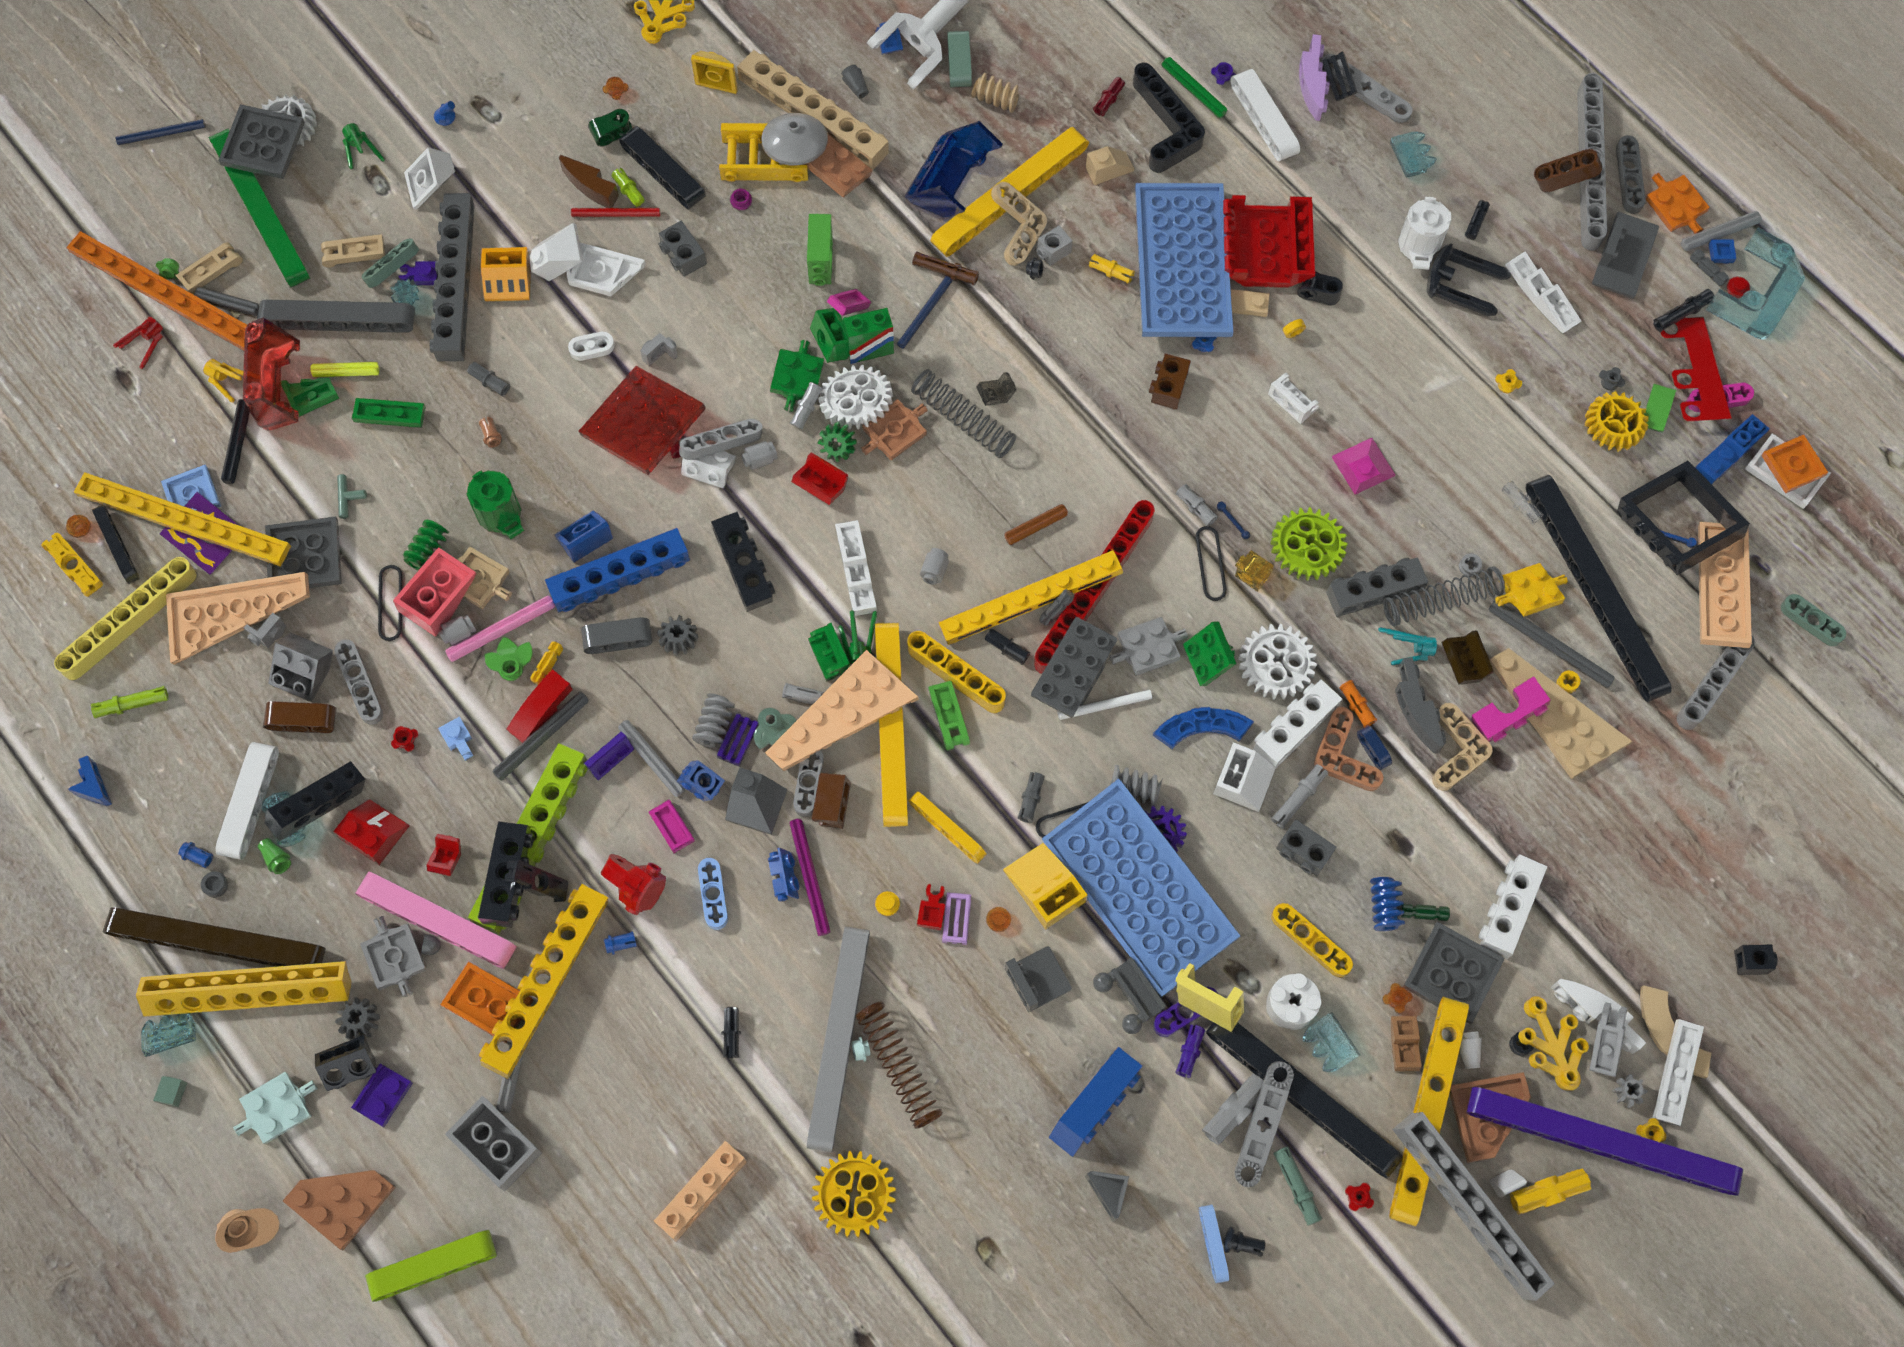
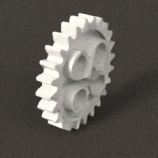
M852 365L850 371L844 367L843 373L840 374L835 371V378L828 376L829 383H822L823 389L818 398L821 412L824 413L825 419H830L832 425L836 422H839L841 427L844 424H848V430L851 429L852 425H856L858 430L863 423L866 427H869V421L877 423L876 417L884 418L883 411H889V405L893 403L890 381H887L886 375L881 376L880 370L873 372L872 367L864 370V365H861L859 370H856L855 366Z
M1270 624L1268 631L1261 626L1259 634L1256 631H1252V639L1246 637L1244 642L1246 645H1242L1240 649L1242 654L1238 657V660L1242 661L1239 669L1245 670L1241 676L1242 678H1250L1247 686L1256 685L1255 693L1262 689L1263 697H1266L1269 692L1272 693V699L1274 700L1277 694H1280L1282 699H1285L1287 692L1294 697L1296 690L1303 692V685L1308 686L1311 680L1309 678H1313L1315 674L1313 669L1317 666V663L1313 662L1316 654L1309 653L1312 651L1313 645H1305L1307 637L1299 638L1301 631L1293 634L1291 633V626L1285 631L1282 624L1279 625L1278 630H1275L1274 626ZM1280 643L1284 648L1277 649L1273 644ZM1261 656L1266 660V662L1260 663L1255 659V657ZM1289 661H1297L1300 666L1294 667L1290 665ZM1271 674H1278L1282 680H1274Z

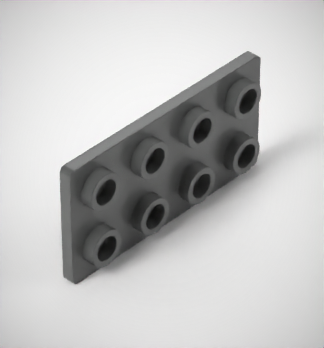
M1617 212L1592 280V285L1634 299L1659 226L1622 212Z
M1076 617L1032 690L1031 697L1070 718L1074 717L1079 706L1085 703L1103 672L1106 660L1115 646L1117 638Z

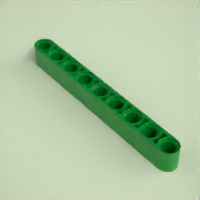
M229 128L208 137L218 157H220L228 137ZM224 166L289 287L292 288L311 279L253 172Z

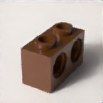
M1166 353L1164 354L1163 361L1158 360L1155 374H1158L1156 381L1152 380L1149 393L1152 394L1151 403L1177 410L1191 360ZM1167 370H1174L1176 372L1170 373ZM1161 389H1168L1170 392H1163Z

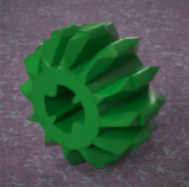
M836 422L834 426L828 424L825 427L826 430H822L819 433L822 439L818 440V444L824 446L820 453L827 452V460H830L833 456L836 462H839L841 458L847 460L850 454L856 451L853 445L857 444V440L851 438L855 431L848 432V424H845L842 428L839 422Z

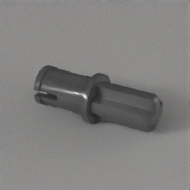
M476 362L468 366V374L482 382V386L491 388L500 396L506 395L509 391L510 384L497 377L494 371H488Z

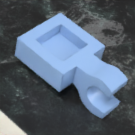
M460 716L438 728L451 751L458 748L465 761L473 757L466 743L472 737Z

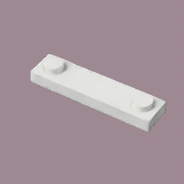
M1680 1019L1676 1020L1653 1118L1672 1125L1681 1126L1703 1034V1026Z

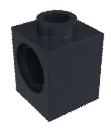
M1772 944L1742 945L1734 950L1738 975H1767L1774 971L1778 964L1777 954L1773 951ZM1754 955L1761 959V965L1755 962Z

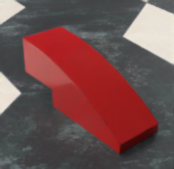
M552 669L531 692L506 730L523 743L558 711L556 707L573 690L570 683Z

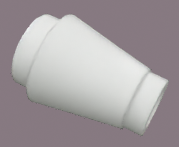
M1478 1032L1463 1033L1459 1051L1465 1069L1481 1068L1482 1038H1479Z

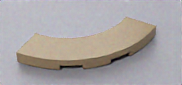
M1643 985L1640 991L1642 1017L1645 1019L1650 1037L1661 1052L1668 1055L1675 1026L1669 1012L1668 992ZM1699 1048L1693 1075L1704 1079L1708 1078L1711 1059L1710 1052Z

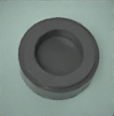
M209 872L201 880V889L209 897L217 898L227 891L228 880L219 872Z

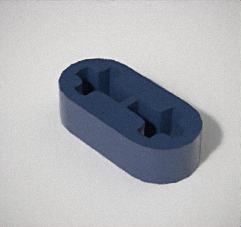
M1368 725L1357 731V737L1361 745L1379 770L1392 765V758L1371 726Z

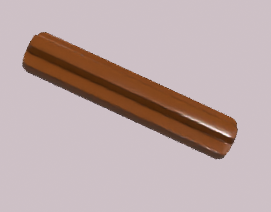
M1060 504L1005 532V540L1009 545H1012L1065 518L1068 515V511L1063 504Z

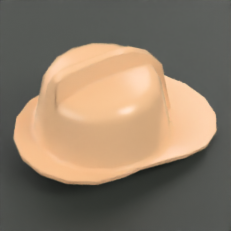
M266 1208L231 1210L217 1224L216 1244L222 1251L228 1253L264 1245L272 1240L279 1230L278 1216L272 1210Z

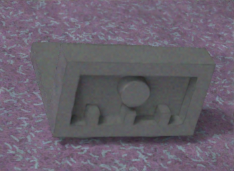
M1049 946L1017 962L1015 958L1005 962V971L1028 1013L1070 992L1072 989Z

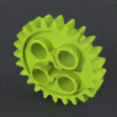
M1311 507L1308 508L1307 513H1304L1303 509L1299 508L1298 514L1291 510L1289 517L1283 515L1281 522L1276 523V529H1273L1271 535L1274 537L1270 542L1274 546L1271 553L1278 554L1275 562H1283L1280 567L1281 569L1290 568L1288 575L1295 571L1297 572V579L1302 574H1305L1307 581H1309L1311 575H1314L1315 579L1318 580L1320 573L1324 577H1328L1329 570L1334 573L1337 566L1341 565L1343 561L1341 558H1344L1346 555L1344 550L1348 543L1343 541L1347 535L1339 534L1343 526H1335L1337 519L1335 518L1330 521L1328 519L1330 513L1322 516L1321 509H1318L1315 514L1312 512ZM1305 526L1310 531H1303L1300 527ZM1325 538L1330 543H1323L1320 539ZM1288 544H1294L1298 549H1291ZM1308 556H1314L1318 561H1311Z

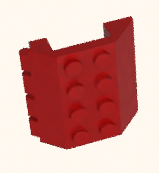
M1232 195L1231 199L1223 200V214L1225 215L1224 234L1227 235L1224 237V253L1227 254L1224 257L1225 271L1229 273L1231 279L1244 287L1289 288L1315 277L1312 197L1290 196L1288 206L1245 205L1246 195Z

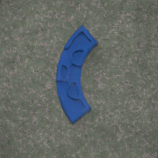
M1200 707L1171 717L1158 727L1153 736L1170 749H1173L1179 742L1189 736L1207 732L1223 734L1240 742L1254 721L1229 709Z

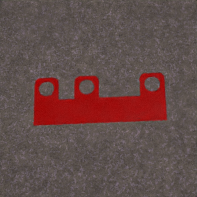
M1704 317L1684 318L1675 323L1678 327L1676 334H1668L1663 330L1661 335L1664 338H1685L1693 368L1672 371L1675 387L1678 389L1698 388L1701 401H1686L1680 404L1684 420L1732 419ZM1681 373H1686L1691 377L1692 381L1688 385H1682L1677 381V376ZM1689 405L1697 406L1700 409V415L1690 417L1686 414L1685 409Z

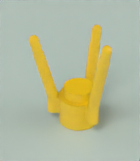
M215 359L208 360L203 368L204 374L209 376L208 382L213 384L232 403L235 401L234 398L218 382L219 380L224 381L227 376L241 381L242 377L239 375L256 381L260 379L256 375L229 366L224 362L220 363Z

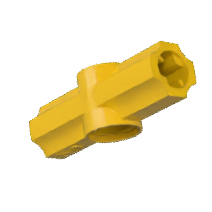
M1582 1168L1558 1177L1554 1175L1535 1182V1185L1511 1192L1509 1195L1512 1207L1519 1215L1543 1206L1546 1208L1566 1201V1198L1591 1190V1181L1588 1174Z

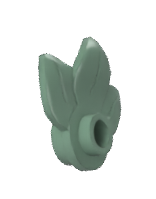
M774 708L762 710L758 716L759 726L754 732L755 744L759 749L766 747L768 744L772 746L797 720L790 714H780ZM766 716H773L774 723H767Z

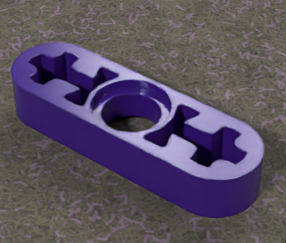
M1206 986V988L1218 994L1214 988ZM1178 1002L1157 1015L1153 1028L1159 1036L1169 1037L1202 1016L1193 1011L1191 1018H1183L1179 1013V1008L1183 1005ZM1171 1012H1174L1177 1021L1175 1020L1170 1024V1030L1167 1031L1166 1028L1161 1029L1159 1027L1161 1024L1160 1019L1166 1022L1173 1018Z

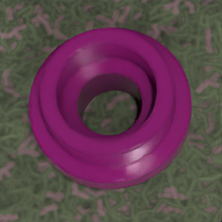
M736 189L730 196L731 206L736 210L749 208L752 204L751 194L745 189Z

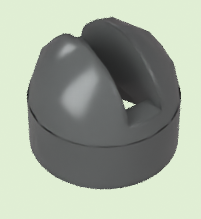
M425 934L421 954L434 955L441 948L440 940L436 936Z

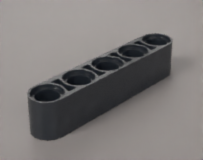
M635 126L619 138L622 148L684 208L689 210L706 197L701 185L640 127Z

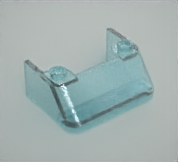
M1758 227L1744 250L1779 268V273L1765 295L1756 291H1747L1739 300L1719 289L1706 311L1757 339H1767L1773 333L1805 280V276L1793 247Z

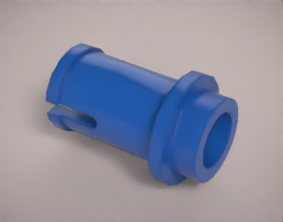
M193 842L183 843L178 852L182 860H190L203 868H207L213 860L212 853L196 847Z
M633 931L614 937L608 935V938L604 939L607 954L612 953L614 955L616 951L637 947Z

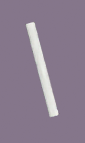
M1150 690L1081 705L1074 717L1152 699V694ZM1057 711L1059 720L1070 718Z

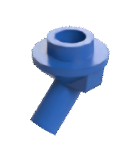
M452 101L441 104V107L435 111L434 120L437 124L447 126L454 122L456 114L453 110L455 104Z

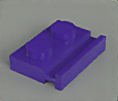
M380 1063L376 1073L371 1076L351 1108L384 1128L413 1083Z

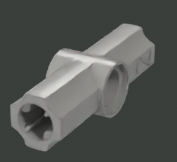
M1253 1073L1236 1093L1233 1092L1220 1106V1111L1202 1129L1209 1140L1219 1145L1231 1133L1234 1127L1239 1126L1252 1112L1263 1084V1080Z

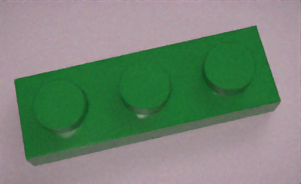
M356 398L352 420L355 423L422 428L426 407L424 403Z

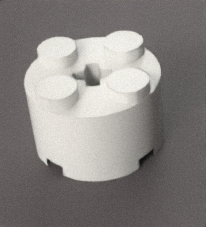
M1297 973L1283 976L1273 985L1267 996V1013L1270 1019L1279 1027L1291 1030L1301 1029L1307 1026L1318 1013L1321 1006L1320 992L1317 986L1303 974ZM1295 999L1298 1003L1297 1005L1295 1003L1291 1005L1289 1000Z

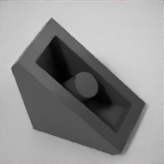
M1096 1171L1088 1172L1085 1178L1112 1222L1116 1221L1120 1216L1129 1176Z

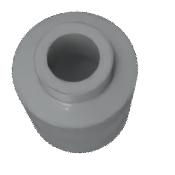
M766 441L744 448V454H742L745 467H750L751 470L772 464L773 460L778 459L773 443H767Z
M932 548L927 553L920 571V576L925 583L935 585L942 582L949 563V555L944 550Z
M467 614L463 617L460 615L442 624L443 630L439 631V634L445 644L450 642L451 646L472 636L476 629Z

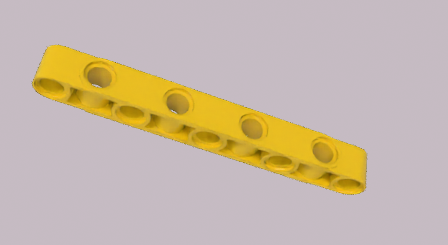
M1442 997L1439 1003L1413 1113L1423 1112L1439 1134L1469 1010V1004ZM1443 1029L1450 1031L1452 1034L1451 1042L1443 1039ZM1432 1078L1440 1082L1441 1086L1438 1092L1434 1091L1430 1086ZM1406 1147L1404 1148L1403 1160L1400 1164L1389 1218L1417 1226L1429 1177ZM1409 1178L1413 1179L1417 1184V1189L1414 1193L1408 1191L1406 1187V1182Z

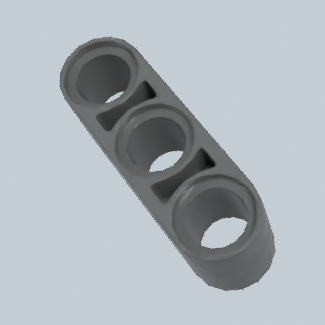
M644 617L589 624L581 628L583 652L587 654L641 648L652 644L650 620Z

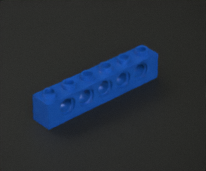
M675 528L545 579V582L558 613L562 611L567 612L584 602H593L604 594H613L627 585H636L647 577H656L670 568L682 567L686 562L690 561L679 530ZM661 552L668 553L665 557H658V554ZM646 561L644 565L636 566L637 562ZM616 570H624V572L620 575L614 574ZM595 578L602 579L597 584L591 583ZM573 587H580L576 592H569Z

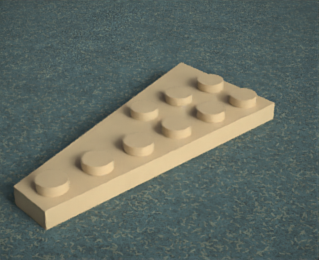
M1510 648L1489 659L1494 673L1517 704L1518 702L1513 696V689L1533 676L1551 700L1550 705L1547 706L1549 709L1538 717L1534 714L1528 720L1571 779L1632 742Z

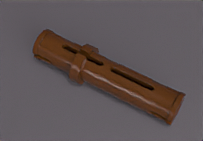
M918 251L915 252L912 260V265L946 275L954 281L960 280L975 286L979 278L978 271L962 267L960 263H949Z

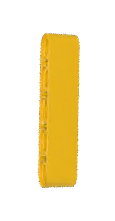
M914 631L909 635L907 641L908 653L912 658L946 682L952 681L954 688L988 712L998 713L1003 710L1006 693L1001 686L926 633ZM915 642L924 644L921 648H915L912 645ZM935 655H939L943 659L939 662H935L931 658ZM959 669L962 673L960 675H953L950 671ZM977 682L980 683L981 687L973 689L969 685ZM998 696L1001 700L994 703L988 698Z

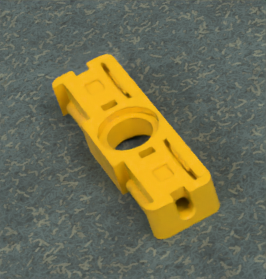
M54 533L51 536L52 540H45L41 544L55 559V562L64 573L78 585L86 597H89L103 586L102 581L59 533ZM78 560V565L74 569L69 570L66 568L69 561Z

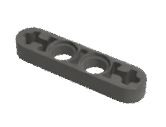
M1626 135L1621 137L1616 146L1622 204L1626 212L1637 214L1642 210L1646 201L1639 143L1635 137ZM1624 162H1632L1635 168H1627ZM1626 181H1635L1637 183V187L1633 188L1628 186Z

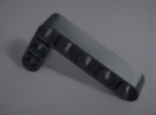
M1141 62L1137 64L1133 75L1134 88L1173 133V135L1154 145L1150 151L1149 168L1153 172L1161 173L1198 152L1203 146L1205 129L1149 63Z

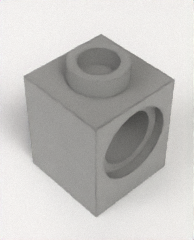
M1059 225L1038 238L1036 251L1040 259L1045 260L1051 266L1071 253L1073 241Z

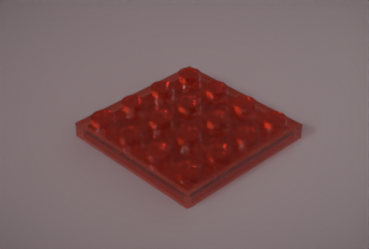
M635 366L579 429V433L585 439L649 475L704 412L706 407L701 401L642 368Z

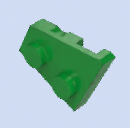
M329 377L315 380L301 379L300 383H288L287 380L280 381L297 418L340 399Z

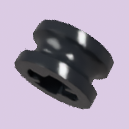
M1518 1032L1511 1037L1509 1047L1514 1054L1525 1056L1534 1047L1527 1045L1524 1047L1525 1050H1523L1521 1046H1517L1516 1042L1519 1041ZM1525 1033V1037L1530 1040L1529 1034Z

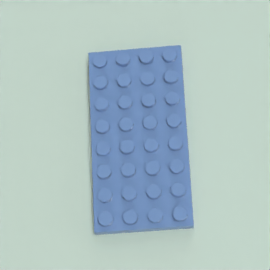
M1223 183L1135 184L1142 337L1233 336L1230 276L1225 271L1224 257L1227 255L1224 253V237L1227 235L1224 234Z
M1120 779L1113 782L1042 838L1051 852L1074 875L1087 893L1089 903L1128 955L1133 958L1161 998L1177 987L1175 980L1182 968L1186 969L1188 964L1191 963L1194 965L1196 972L1241 937Z

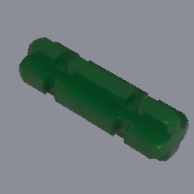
M1404 903L1400 908L1405 913L1401 915L1402 918L1414 916V919L1434 920L1437 918L1438 921H1447L1450 918V908L1446 906L1436 908L1433 905L1416 904V906H1413L1412 904Z

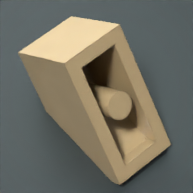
M1107 146L1087 153L1086 170L1094 185L1134 171V167L1125 151Z

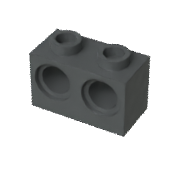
M682 220L659 232V248L664 255H669L671 265L675 271L679 270L685 277L707 264L705 252Z
M1295 819L1276 849L1280 851L1279 854L1286 860H1293L1298 863L1305 873L1318 876L1337 846ZM1289 839H1297L1301 846L1293 847L1289 843ZM1315 852L1319 854L1321 861L1311 859L1310 853Z

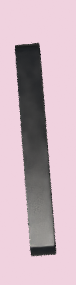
M1214 1022L1207 1029L1206 1034L1210 1039L1263 1081L1267 1069L1272 1063L1277 1061L1287 1063L1293 1069L1294 1074L1287 1101L1380 1176L1388 1179L1403 1160V1156L1399 1151L1237 1022L1232 1032ZM1276 1068L1273 1073L1274 1079L1277 1082L1284 1081L1287 1077L1285 1068Z

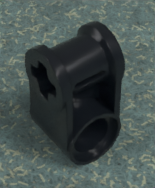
M1315 271V277L1312 280L1303 281L1301 287L1298 288L1297 294L1302 299L1332 306L1340 300L1343 283L1337 277L1320 274Z

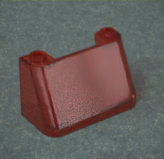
M263 317L252 321L245 329L243 400L256 424L266 431H271L298 422L299 412L289 408L290 404L287 402H280L281 367L291 364V360L288 357L293 351H300V340Z

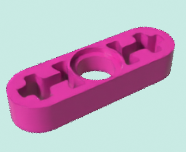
M1747 383L1723 385L1729 408L1745 406L1754 396V389ZM1693 390L1686 401H1695V397L1701 400L1699 390ZM1688 406L1690 410L1694 412H1700V409L1697 406Z

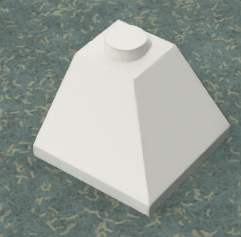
M428 147L404 172L413 209H418L455 172L450 153Z
M575 223L568 225L543 240L528 252L531 272L551 281L583 262L577 225Z

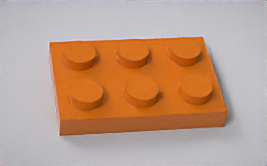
M468 961L440 1005L494 1037V1034H492L493 1028L498 1020H504L507 1014L505 1008L511 998L516 999L520 991ZM528 996L524 999L523 1003L530 1007L534 1000ZM521 1018L514 1019L510 1025L516 1029Z

